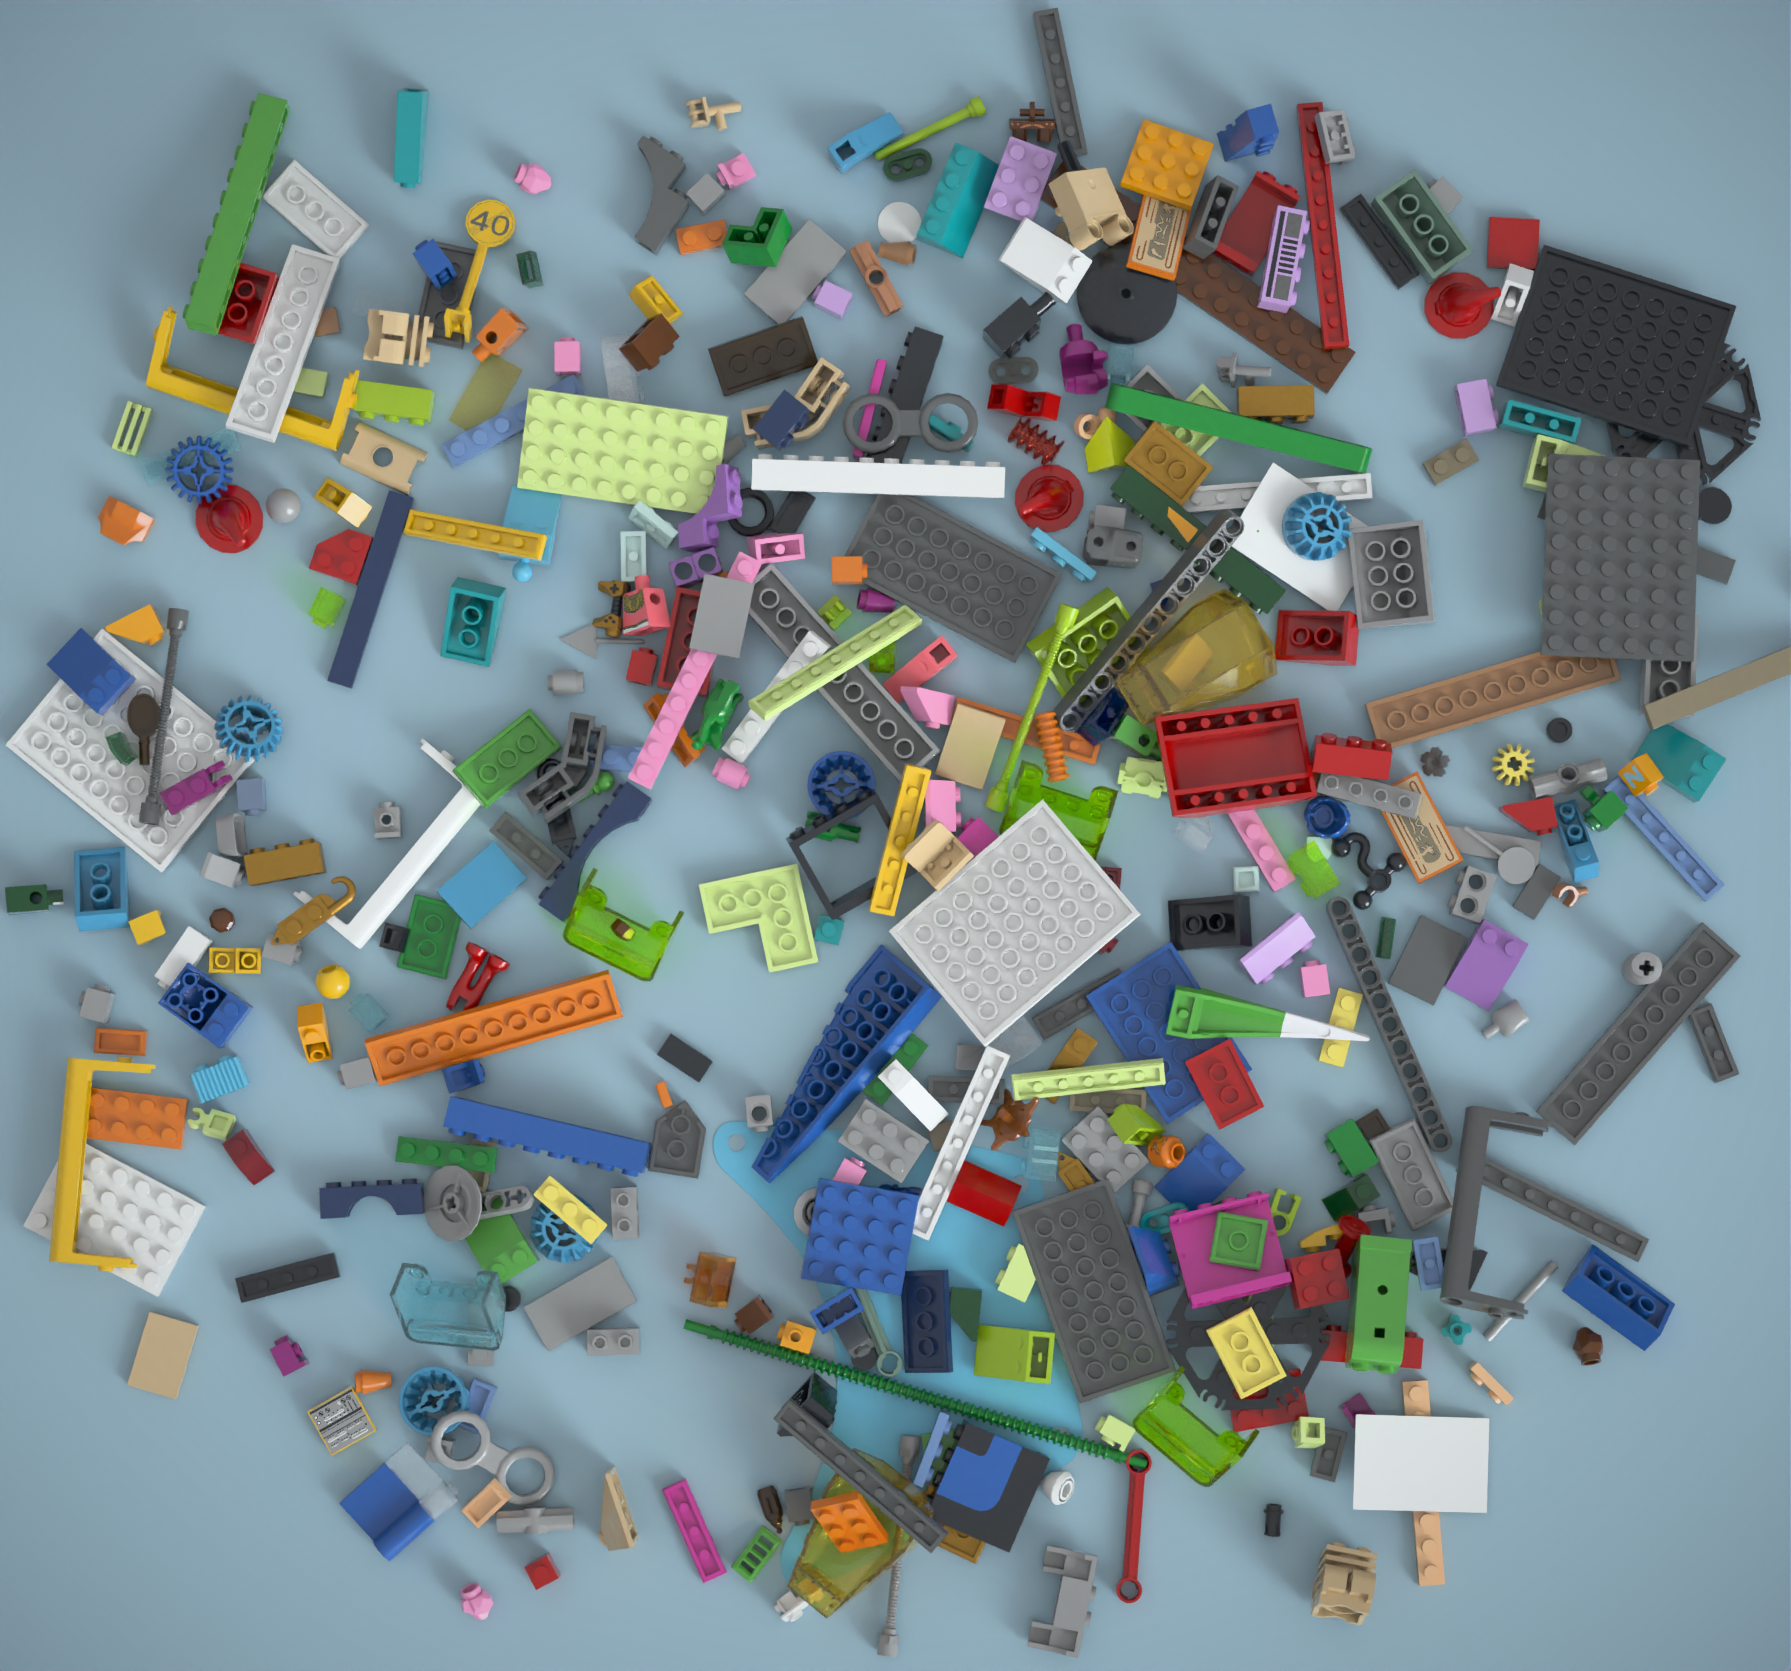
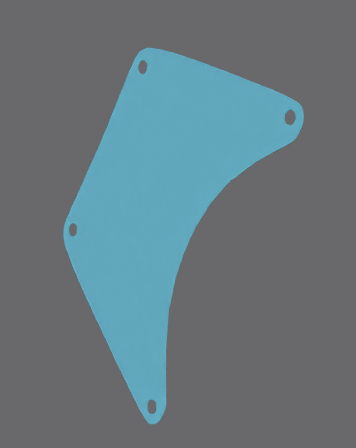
M745 1121L728 1122L718 1129L713 1141L714 1154L719 1166L770 1215L798 1249L803 1260L808 1235H805L795 1223L793 1218L794 1205L797 1198L803 1192L817 1188L819 1178L833 1180L845 1158L850 1160L853 1156L865 1163L863 1168L867 1170L859 1185L918 1194L920 1198L940 1153V1150L933 1151L931 1140H929L903 1182L900 1183L839 1143L838 1140L845 1130L826 1129L771 1183H768L752 1168V1165L766 1139L771 1137L775 1129V1123H773L772 1127H768L767 1132L753 1133V1128L748 1129L747 1122ZM733 1134H740L745 1139V1146L740 1151H733L728 1146V1139ZM970 1146L964 1159L965 1161L1010 1181L1016 1176H1024L1028 1179L1029 1187L1025 1192L1019 1193L1013 1210L1044 1200L1041 1178L1034 1165L1016 1155ZM945 1202L929 1241L912 1234L906 1271L948 1270L949 1292H951L952 1286L982 1290L979 1324L1054 1331L1036 1280L1025 1303L997 1290L999 1284L995 1283L1000 1269L1006 1270L1009 1261L1005 1259L1011 1246L1016 1247L1018 1243L1024 1246L1013 1212H1011L1003 1227L956 1205ZM815 1281L823 1303L849 1288L847 1286ZM867 1290L892 1351L897 1352L902 1359V1368L895 1376H884L877 1368L876 1359L875 1365L869 1370H862V1373L866 1374L868 1371L869 1375L873 1376V1374H876L878 1378L883 1376L884 1380L890 1378L891 1382L897 1380L898 1384L902 1382L905 1383V1386L911 1384L914 1389L918 1386L920 1391L926 1389L927 1393L933 1391L934 1395L939 1393L940 1397L946 1395L947 1399H951V1397L954 1398V1401L960 1399L963 1404L967 1401L969 1406L975 1404L976 1408L982 1406L983 1410H986V1408H989L990 1412L996 1410V1414L1003 1412V1416L1010 1414V1418L1014 1419L1016 1416L1019 1421L1021 1419H1024L1025 1423L1031 1421L1032 1425L1038 1423L1039 1427L1045 1425L1046 1429L1052 1427L1053 1431L1059 1426H1064L1068 1428L1070 1435L1074 1434L1075 1438L1081 1436L1083 1440V1429L1076 1391L1056 1335L1050 1384L974 1375L977 1342L970 1340L951 1315L953 1372L905 1373L901 1295ZM859 1312V1313L856 1314V1315H857V1317L860 1319V1321L862 1322L864 1328H865L866 1331H867V1328H866V1326H865V1324H864V1321H863V1319H862V1316H861V1314H860V1312ZM833 1328L831 1331L835 1345L836 1365L841 1363L842 1367L848 1365V1368L852 1369L855 1366L851 1361V1355L835 1328ZM886 1354L881 1368L886 1372H893L897 1367V1360L899 1359L893 1354ZM838 1376L837 1405L832 1433L900 1490V1485H902L901 1476L903 1475L902 1469H904L902 1467V1456H899L901 1435L921 1437V1434L931 1433L940 1407L936 1406V1408H933V1404L927 1406L926 1402L920 1404L919 1400L913 1402L910 1397L906 1400L904 1395L898 1397L897 1393L891 1395L890 1391H887V1393H884L883 1389L877 1391V1387L870 1389V1385L866 1384L864 1387L861 1382L856 1384L854 1380L849 1382L848 1378L842 1380V1377ZM953 1410L947 1412L950 1414L948 1420L953 1421L951 1428H956L958 1424L962 1425L963 1420H966L972 1425L1034 1452L1038 1451L1047 1455L1050 1460L1042 1479L1069 1463L1080 1450L1077 1449L1075 1451L1074 1447L1068 1449L1067 1445L1061 1447L1059 1443L1054 1445L1052 1440L1046 1442L1045 1438L1039 1440L1038 1436L1032 1438L1031 1434L1025 1436V1432L1018 1434V1430L1015 1429L1011 1432L1009 1427L1005 1430L1002 1425L1000 1427H997L996 1423L990 1425L989 1421L983 1423L982 1419L976 1421L975 1417L969 1419L968 1415L962 1417L960 1412L956 1415ZM922 1439L920 1441L919 1457H915L912 1465L911 1485H909L910 1494L908 1495L909 1499L917 1506H919L930 1484L925 1482L923 1488L913 1484L924 1454ZM823 1462L811 1496L812 1501L857 1490ZM862 1495L888 1533V1543L840 1553L816 1517L810 1519V1524L794 1525L781 1552L782 1574L788 1583L796 1587L808 1576L810 1578L815 1576L820 1584L852 1572L893 1553V1550H895V1534H897L895 1533L896 1523ZM905 1532L904 1547L916 1542L915 1539ZM803 1558H808L814 1563V1570L808 1576L801 1575L797 1570V1563Z

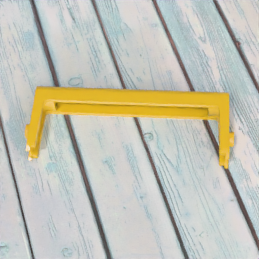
M169 306L167 311L164 310L160 326L156 327L153 334V341L156 342L148 371L146 387L229 415L239 389L168 365L167 359L177 312L173 311L172 306ZM355 370V373L350 371L348 378H344L332 421L288 406L279 432L337 451L343 438L350 408L353 409L357 401L358 395L354 392L359 377V370Z
M117 1057V1062L68 1058L49 1261L97 1265L100 1271H113V1267L137 1268V1264L133 1263L134 1258L89 1254L77 1251L92 1076L95 1070L151 1073V1068L155 1069L156 1065L132 1063L133 1058Z

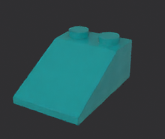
M457 577L450 587L440 656L486 667L490 666L506 594L505 587Z
M1668 724L1652 729L1632 758L1633 760L1647 753L1664 776L1660 781L1693 803L1700 801L1726 761L1725 757L1705 744Z

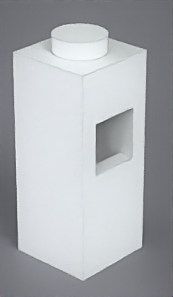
M188 926L154 975L159 979L157 984L168 990L188 962L195 967L213 943V940L196 928Z

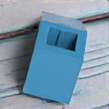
M889 112L852 131L827 147L828 155L840 173L843 174L904 134V132Z
M1576 800L1554 805L1558 824L1557 831L1573 882L1577 883L1598 877L1599 861Z

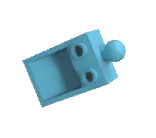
M512 485L502 527L547 536L541 561L498 553L500 559L518 561L512 569V575L515 580L525 582L530 579L532 568L529 563L550 566L562 494L522 489Z

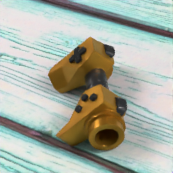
M624 581L598 582V590L613 597L611 614L595 618L592 625L598 628H605V636L620 638V633L623 630V618L620 617L624 594L631 592V586L628 582Z

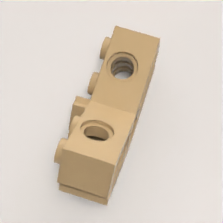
M822 357L794 396L811 411L808 414L810 419L802 429L799 427L797 429L799 431L803 430L816 420L817 422L802 432L793 433L794 439L791 443L809 440L820 433L851 389L846 382L841 383L845 376L842 370ZM834 386H838L839 388H837L833 392V394L827 402V405L824 404V401L826 400ZM772 404L741 410L745 435L749 439L757 438V441L754 442L759 450L773 447L753 430ZM822 408L825 409L818 419L817 416Z

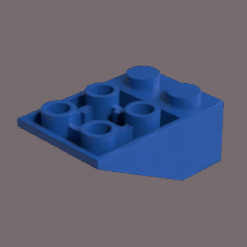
M189 962L158 1002L159 1005L218 1048H224L253 1008L232 991Z

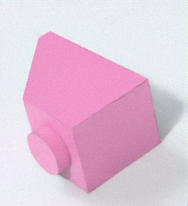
M770 533L747 536L748 555L762 562V564L805 559L803 533Z
M901 686L900 692L916 721L924 722L925 727L931 729H940V725H951L954 695L920 687Z

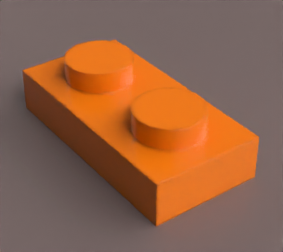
M724 219L675 229L681 255L723 247L722 242L727 233Z

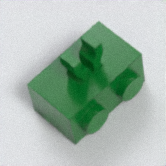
M1588 785L1580 792L1581 796L1591 805L1582 815L1585 817L1584 823L1592 831L1597 830L1601 832L1607 830L1629 809L1612 790L1599 796Z

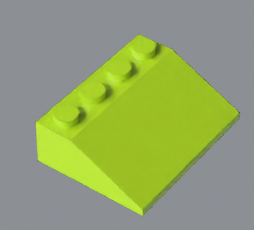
M1108 587L1078 607L1079 613L1073 628H1069L1067 633L1063 635L1064 638H1062L1063 641H1061L1060 649L1057 650L1058 653H1056L1054 665H1052L1053 667L1049 671L1050 674H1048V679L1062 699L1130 619V615L1118 596ZM1057 623L1026 644L1041 669H1043L1042 666H1044L1043 663H1045L1044 660H1046L1047 652L1050 651L1049 648H1051L1050 645H1052L1051 642H1053L1052 639H1054L1053 636L1056 633L1055 627ZM1136 636L1129 639L1128 645L1134 642ZM1149 646L1145 648L1125 673L1154 654ZM1119 656L1114 657L1111 664L1116 663ZM1103 675L1097 677L1095 683L1100 682L1103 678ZM1083 695L1079 702H1083L1087 695Z

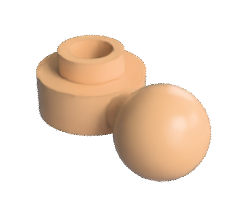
M1103 407L1098 411L1097 416L1089 413L1080 414L1074 422L1075 433L1081 438L1091 439L1106 416L1114 423L1116 422V411ZM1086 422L1087 426L1083 429V425Z

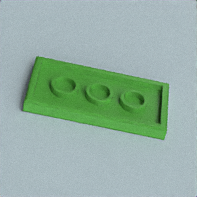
M528 709L455 767L452 772L482 807L487 809L558 752L562 746L531 709Z

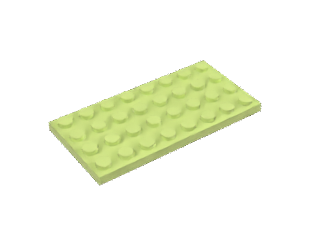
M530 387L517 488L636 505L641 501L646 506L697 514L707 503L713 491L716 479V465L723 464L729 416Z

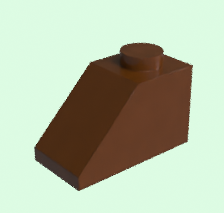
M758 1295L735 1313L737 1319L734 1322L742 1333L747 1330L750 1335L774 1317V1313L763 1298Z

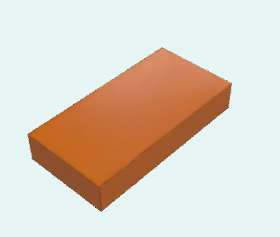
M109 1028L95 1029L94 1053L146 1056L147 1031Z

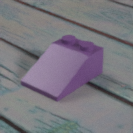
M1482 920L1477 925L1444 987L1489 1011L1515 970L1528 943L1492 923Z

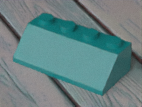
M955 142L917 232V240L963 259L983 212L999 165L980 152Z

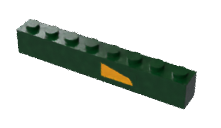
M1130 465L1126 467L1110 487L1113 491L1111 496L1122 505L1125 501L1133 507L1131 512L1141 520L1145 517L1153 523L1150 527L1161 536L1164 533L1172 538L1170 543L1181 552L1184 548L1187 550L1206 528L1203 523ZM1214 539L1210 543L1209 548L1213 547L1216 544L1217 539ZM1233 547L1229 548L1209 573L1219 583L1223 580L1231 585L1229 591L1241 599L1244 595L1251 602L1248 606L1258 614H1261L1262 611L1268 614L1286 592L1282 586ZM1201 558L1197 559L1194 563L1199 565Z

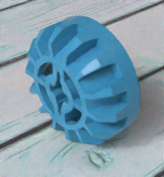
M1322 492L1309 493L1296 498L1286 509L1282 520V534L1289 549L1298 557L1309 561L1333 558L1339 551L1344 550L1347 546L1345 544L1347 538L1351 537L1352 531H1348L1349 523L1352 520L1351 516H1347L1345 504L1339 503L1334 495H1327ZM1315 509H1327L1324 515H1310ZM1330 512L1337 519L1338 529L1333 527V522L1329 518ZM1320 537L1333 538L1327 543H1317Z
M576 1196L582 1203H584L589 1209H591L596 1214L593 1207L586 1200L579 1196ZM539 1204L530 1221V1236L538 1252L549 1260L567 1263L576 1261L591 1251L597 1239L590 1244L569 1225L568 1228L572 1232L560 1234L561 1229L556 1224H564L565 1222L561 1218L556 1219L551 1215L554 1212L545 1204ZM546 1225L552 1228V1232L556 1237L554 1243L549 1240L546 1234ZM569 1238L576 1240L569 1246H558L560 1240H567Z
M425 1367L411 1374L404 1382L399 1394V1409L405 1423L415 1432L431 1436L434 1426L440 1419L429 1417L426 1414L427 1412H441L443 1417L448 1415L445 1410L448 1408L450 1400L454 1397L455 1405L452 1412L468 1411L470 1404H468L469 1390L465 1388L462 1382L464 1380L453 1373L452 1370L442 1367ZM433 1384H444L450 1389L435 1390ZM434 1397H441L436 1402L437 1406H429L434 1401ZM456 1422L450 1425L443 1435L453 1432L463 1422Z

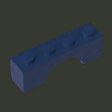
M417 1178L402 1179V1184H392V1180H376L377 1185L367 1186L366 1181H351V1186L341 1187V1182L326 1183V1188H319L320 1219L349 1217L354 1205L367 1196H376L386 1200L393 1207L396 1215L424 1214V1183H417Z

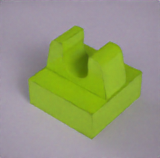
M834 595L817 611V614L835 630L852 612Z

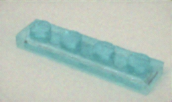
M225 428L202 437V443L204 444L206 439L211 437L210 445L212 447L219 441L221 445L217 450L219 452L225 448L228 450L223 456L242 450L234 430ZM178 446V447H175V449H177L178 451H181V449L179 448V446ZM171 449L138 462L147 485L173 475V472L165 471V467H173L172 463L166 461L167 457L176 458L171 453ZM195 449L188 451L182 456L179 463L180 466L190 465L194 462ZM203 450L204 459L207 463L216 460L213 454Z

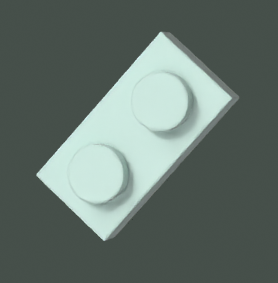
M641 501L633 507L628 517L666 550L671 546L678 534V531L674 529L671 523L664 521L650 506H646Z
M620 531L621 581L635 582L636 576L647 575L646 531Z

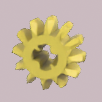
M1507 744L1506 752L1499 748L1497 753L1500 757H1492V761L1498 763L1499 766H1494L1491 770L1492 772L1500 770L1501 773L1497 775L1496 779L1499 781L1505 776L1504 785L1506 786L1510 785L1512 779L1514 785L1519 786L1520 778L1527 782L1529 777L1526 773L1534 772L1532 767L1527 766V764L1535 762L1534 758L1526 760L1525 756L1530 751L1527 749L1520 753L1522 748L1520 744L1516 745L1514 751L1512 745ZM1510 758H1512L1513 762H1518L1519 766L1515 768L1517 771H1514L1513 768H1508L1507 763L1511 762Z

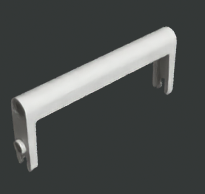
M423 738L420 741L423 743L421 749L462 784V788L349 924H346L336 915L326 921L359 949L366 944L481 805L452 772L457 767L452 763L455 758L444 749L440 753ZM303 890L300 893L295 891L293 894L304 904L313 899L312 896Z

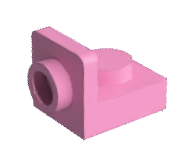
M744 153L724 164L722 162L717 164L719 171L716 173V176L722 186L727 184L729 190L756 177V173Z

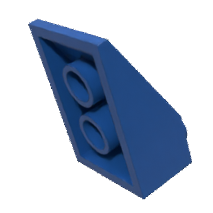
M82 628L46 664L86 704L102 716L136 680L126 668Z
M1207 1133L1185 1155L1179 1166L1171 1169L1154 1187L1170 1203L1182 1202L1187 1205L1190 1211L1198 1210L1197 1206L1212 1203L1242 1174L1245 1168Z
M1136 1226L1128 1227L1130 1241L1148 1293L1153 1295L1178 1286L1176 1278L1180 1276L1176 1262L1171 1263L1168 1254L1172 1253L1168 1240H1162L1160 1232Z

